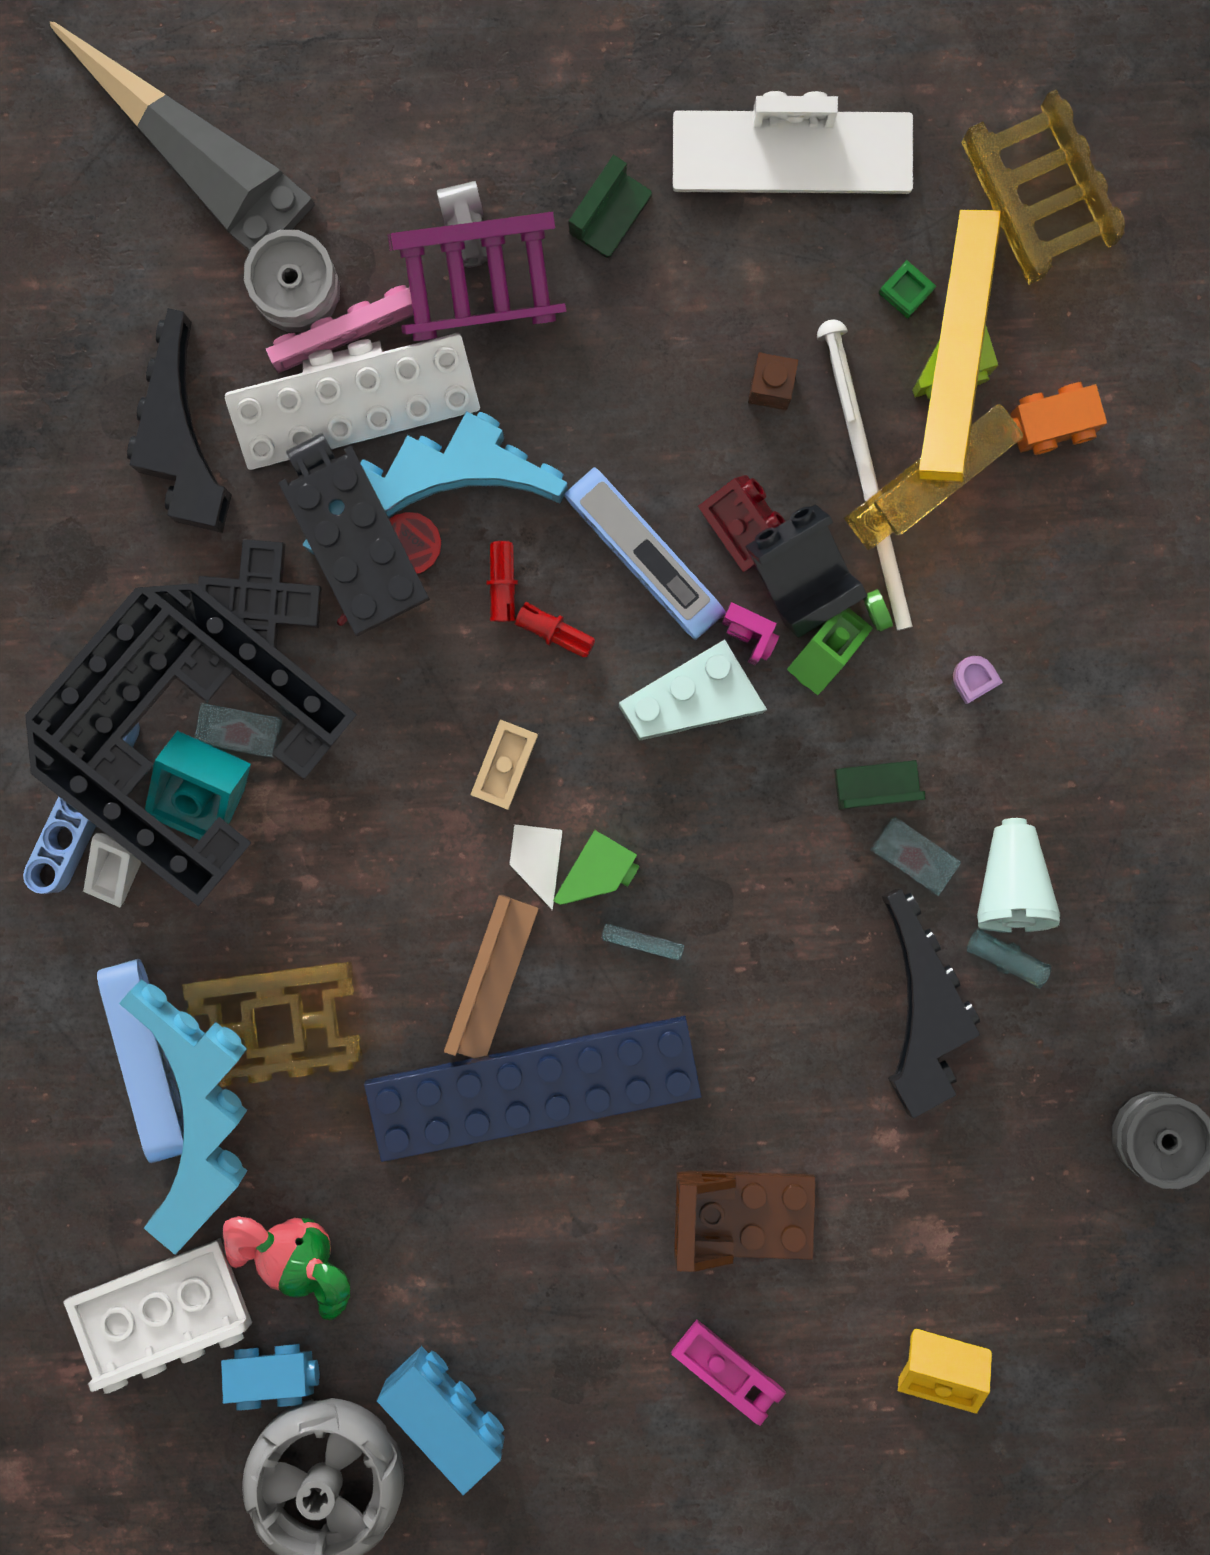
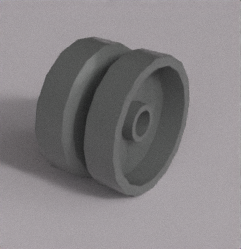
M1148 1091L1132 1097L1119 1110L1112 1126V1144L1119 1161L1131 1173L1162 1189H1182L1197 1183L1210 1171V1118L1198 1105L1167 1092ZM1162 1138H1167L1165 1143L1162 1145Z

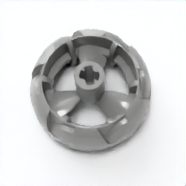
M330 1398L318 1401L313 1399L303 1401L301 1405L291 1406L277 1415L265 1427L251 1449L244 1468L242 1481L246 1513L250 1514L259 1538L277 1555H364L382 1540L395 1519L403 1494L404 1466L397 1442L388 1433L386 1425L369 1410L342 1399ZM314 1433L316 1438H324L326 1433H330L327 1440L325 1462L315 1464L308 1473L285 1462H278L283 1452L296 1440ZM362 1453L365 1454L363 1461L366 1467H371L373 1473V1494L363 1514L351 1503L339 1496L343 1485V1477L340 1470L350 1465ZM314 1488H320L322 1490L319 1493ZM296 1497L297 1508L305 1518L320 1520L326 1517L327 1524H324L322 1529L302 1524L283 1508L286 1503L285 1501Z

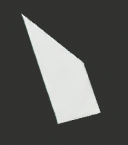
M514 824L510 865L553 910L562 830Z

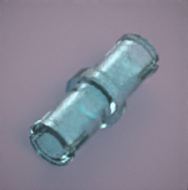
M980 928L973 933L967 946V952L973 953L996 965L999 972L1005 975L1012 973L1035 985L1038 989L1044 986L1050 976L1051 965L1045 964L1022 952L1021 946L1014 942L1007 944L987 934Z

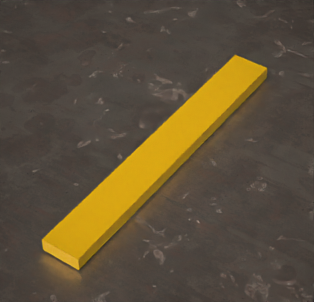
M960 210L919 468L920 479L963 482L1001 223V211Z

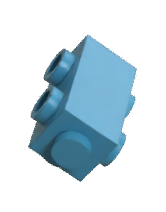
M299 1344L274 1346L275 1354L259 1356V1348L234 1350V1358L221 1360L223 1404L236 1403V1410L262 1408L261 1400L277 1399V1407L301 1405L302 1397L314 1394V1386L319 1385L320 1372L318 1361L312 1360V1351L300 1352Z

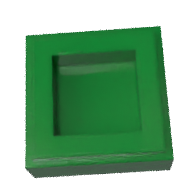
M906 260L882 286L879 294L909 319L937 286Z

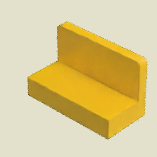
M914 1329L910 1338L909 1360L899 1376L898 1391L977 1414L990 1393L992 1352L983 1347Z

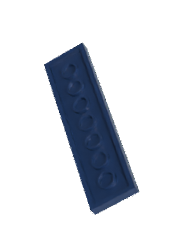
M686 1016L367 1079L364 1083L381 1162L702 1098Z

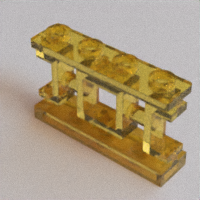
M351 961L183 984L184 1001H188L189 1006L187 1008L188 1014L191 1016L209 1014L210 1027L217 1022L221 1027L233 1030L240 1038H245L247 1059L264 1057L265 1062L233 1066L217 1085L220 1087L232 1085V1078L247 1076L248 1083L269 1081L273 1079L272 1073L288 1071L289 1078L308 1076L313 1074V1067L329 1065V1072L354 1069L353 1062L363 1058L359 1045L360 1036L355 1034L339 1037L334 997L354 994L351 981L353 977ZM337 981L338 988L322 990L324 1011L303 1013L301 992L284 995L283 989L285 987ZM256 991L257 998L240 1001L241 1022L223 1024L220 1003L203 1005V998ZM290 1003L295 1043L258 1047L254 1008ZM326 1027L329 1048L346 1046V1052L292 1059V1053L308 1049L305 1029Z

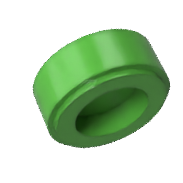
M876 589L867 593L868 596L863 600L875 629L881 632L893 627L889 611L879 590Z

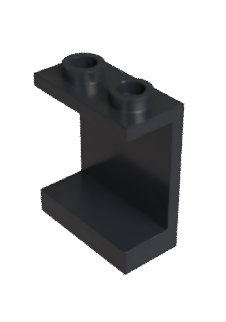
M816 504L811 507L798 509L791 515L790 520L776 528L773 527L761 531L753 542L745 546L784 625L798 638L868 596L862 583L849 573L830 533L828 525L833 523L830 515Z

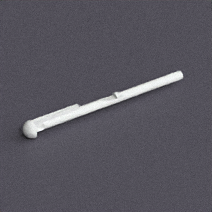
M828 320L819 327L817 340H826L829 346L830 360L897 631L911 628L913 626L842 344L841 336L846 334L848 330L841 321Z

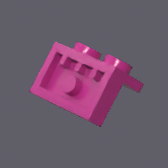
M731 602L721 623L728 626L726 633L745 643H748L751 638L758 640L748 663L756 665L760 658L767 661L779 639V635L773 633L777 623Z

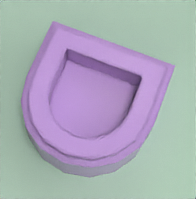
M970 656L963 659L956 665L953 672L955 687L965 704L970 703L1003 683L993 665L981 656Z

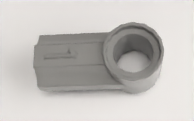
M476 181L437 190L445 226L482 221L481 218L484 215ZM480 239L464 241L465 249L462 250L464 267L479 266L487 261L486 247H481Z

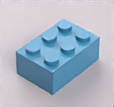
M421 1346L385 1380L377 1402L458 1491L464 1495L501 1460L505 1438L502 1434L504 1428L491 1412L484 1414L474 1403L476 1397L462 1381H459L457 1384L446 1373L448 1366L436 1352L431 1351L428 1353Z

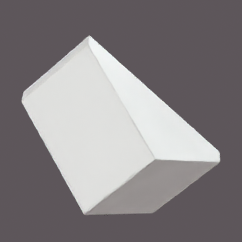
M96 833L91 841L83 892L121 907L138 872L141 861L107 834Z

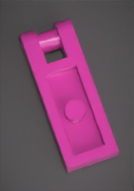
M697 1319L671 1351L672 1356L759 1426L768 1417L766 1411L774 1401L779 1403L786 1394V1391L778 1383L767 1377ZM755 1385L761 1392L753 1401L746 1397V1394Z

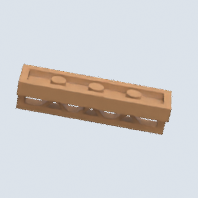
M504 895L498 896L444 1049L445 1053L454 1056L459 1053L471 1058L488 1055L536 919L538 907Z

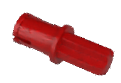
M494 541L490 544V580L486 581V585L490 586L491 622L516 621L514 595L515 585H518V580H514L513 544L509 541Z
M529 602L524 603L515 621L516 626L545 639L547 645L550 646L552 643H555L581 657H587L595 643L593 637L564 623L563 616L555 617L531 605Z

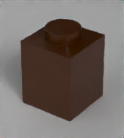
M759 352L754 367L748 403L787 410L792 398L799 360Z

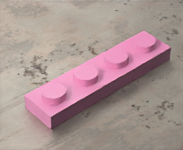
M405 285L394 287L384 294L385 298L371 304L368 301L357 303L347 310L348 314L334 320L332 317L322 318L314 322L310 326V330L299 335L288 333L274 340L273 346L266 348L271 363L277 372L281 373L302 364L303 360L309 359L308 356L316 351L337 349L414 316L410 288H407Z

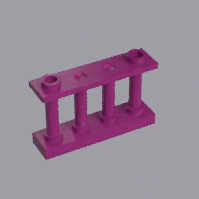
M553 212L387 234L390 251L400 250L401 258L405 257L415 320L414 324L401 325L402 334H413V341L438 338L437 330L526 317H532V324L556 321L555 313L566 312L565 303L550 304L541 240L545 239L544 230L555 229ZM520 234L521 242L525 241L534 307L514 310L510 308L502 244H506L505 235ZM480 239L481 247H486L495 311L493 313L471 315L462 250L465 249L464 241ZM440 244L441 252L446 253L455 318L431 321L421 255H425L424 246Z

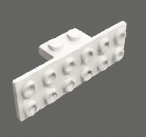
M771 91L763 94V96H756L753 111H675L673 114V190L675 192L909 194L913 189V115L910 112H838V96H827L826 93L818 91L808 92L803 96H787L784 92Z
M454 333L383 352L380 341L371 343L369 339L358 340L349 344L346 350L332 353V350L324 349L308 356L309 359L303 360V373L227 392L225 394V401L247 468L253 470L290 460L286 453L287 450L320 433H323L330 448L334 449L465 415L466 411L469 413L479 411L480 405L461 334Z

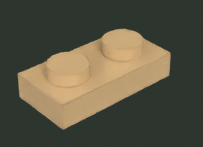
M500 719L470 795L509 810L538 734Z

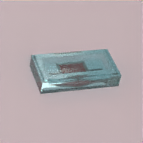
M201 703L194 738L213 747L274 758L271 754L278 746L283 719Z
M895 816L890 819L870 849L936 896L940 895L961 864L955 857Z
M605 923L601 936L603 940L674 960L681 959L685 946L682 943Z

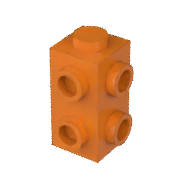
M1077 382L1058 389V395L1044 398L1043 393H1036L1021 398L1019 400L1020 405H1017L1009 414L1011 419L1007 420L1010 439L1013 443H1018L1020 453L1033 449L1034 455H1040L1057 449L1058 442L1072 439L1073 445L1097 438L1096 432L1107 424L1097 385L1083 388L1082 382Z

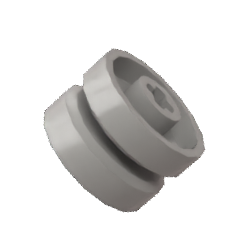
M279 230L265 235L251 248L244 263V283L256 308L272 326L286 332L303 333L310 330V326L314 322L333 315L340 300V280L326 248L315 237L300 230Z

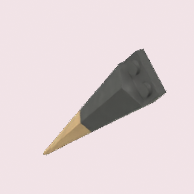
M50 22L51 28L135 123L228 233L247 251L250 252L251 248L265 235L279 230H293L314 207L313 199L285 176L279 168L55 22Z

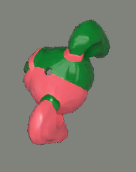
M237 1216L225 1221L223 1225L225 1258L230 1266L238 1268L244 1266L247 1261L254 1259L258 1275L270 1288L279 1290L284 1295L293 1298L303 1297L314 1292L317 1304L319 1305V1314L324 1320L336 1319L346 1309L350 1298V1281L342 1270L328 1263L331 1252L329 1235L314 1220L294 1217L282 1224L273 1226L268 1231L251 1218ZM297 1241H300V1242H302L303 1244H302V1245H297L296 1242H297Z

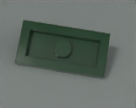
M613 154L569 219V234L604 257L610 258L651 198V190L628 176L627 163Z
M917 760L834 770L839 810L926 799L925 791H920Z

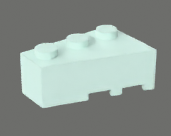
M725 639L619 702V708L639 741L742 717L763 714L767 710Z

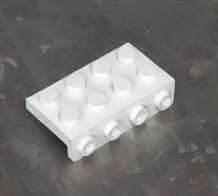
M221 1238L89 1289L63 1301L92 1380L88 1383L91 1392L103 1388L104 1394L111 1393L128 1384L127 1378L141 1373L143 1379L149 1378L166 1370L165 1363L178 1358L181 1359L182 1363H187L204 1355V1348L219 1343L220 1348H225L244 1339L243 1332L249 1328L252 1321L233 1270L225 1258L226 1254Z

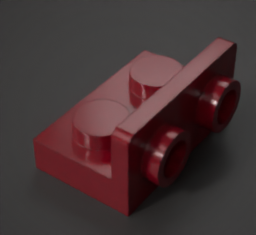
M747 475L732 479L698 505L700 511L743 572L755 566L745 546L753 542L761 531L768 528H776L786 522L778 512H772L765 502L766 493L762 486L754 478L750 479Z

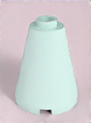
M1023 818L1002 820V825L994 828L977 913L978 927L995 932H1012V928L1024 927L1025 932H1034L1058 927L1060 912L1036 828L1028 825L1027 820Z

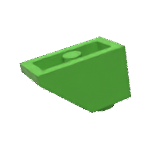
M847 608L826 621L787 670L802 685L819 695L845 666L873 627L850 608Z
M594 830L553 901L559 905L616 891L620 883L628 887L640 867L633 862L637 854Z

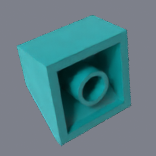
M177 730L155 759L145 810L161 823L200 840L218 817L226 823H230L244 793L251 763Z

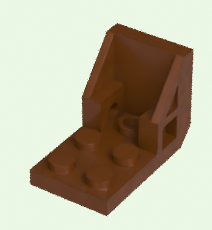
M721 1171L677 1172L674 1258L677 1271L696 1272L733 1264L734 1257L813 1260L816 1177L807 1174Z

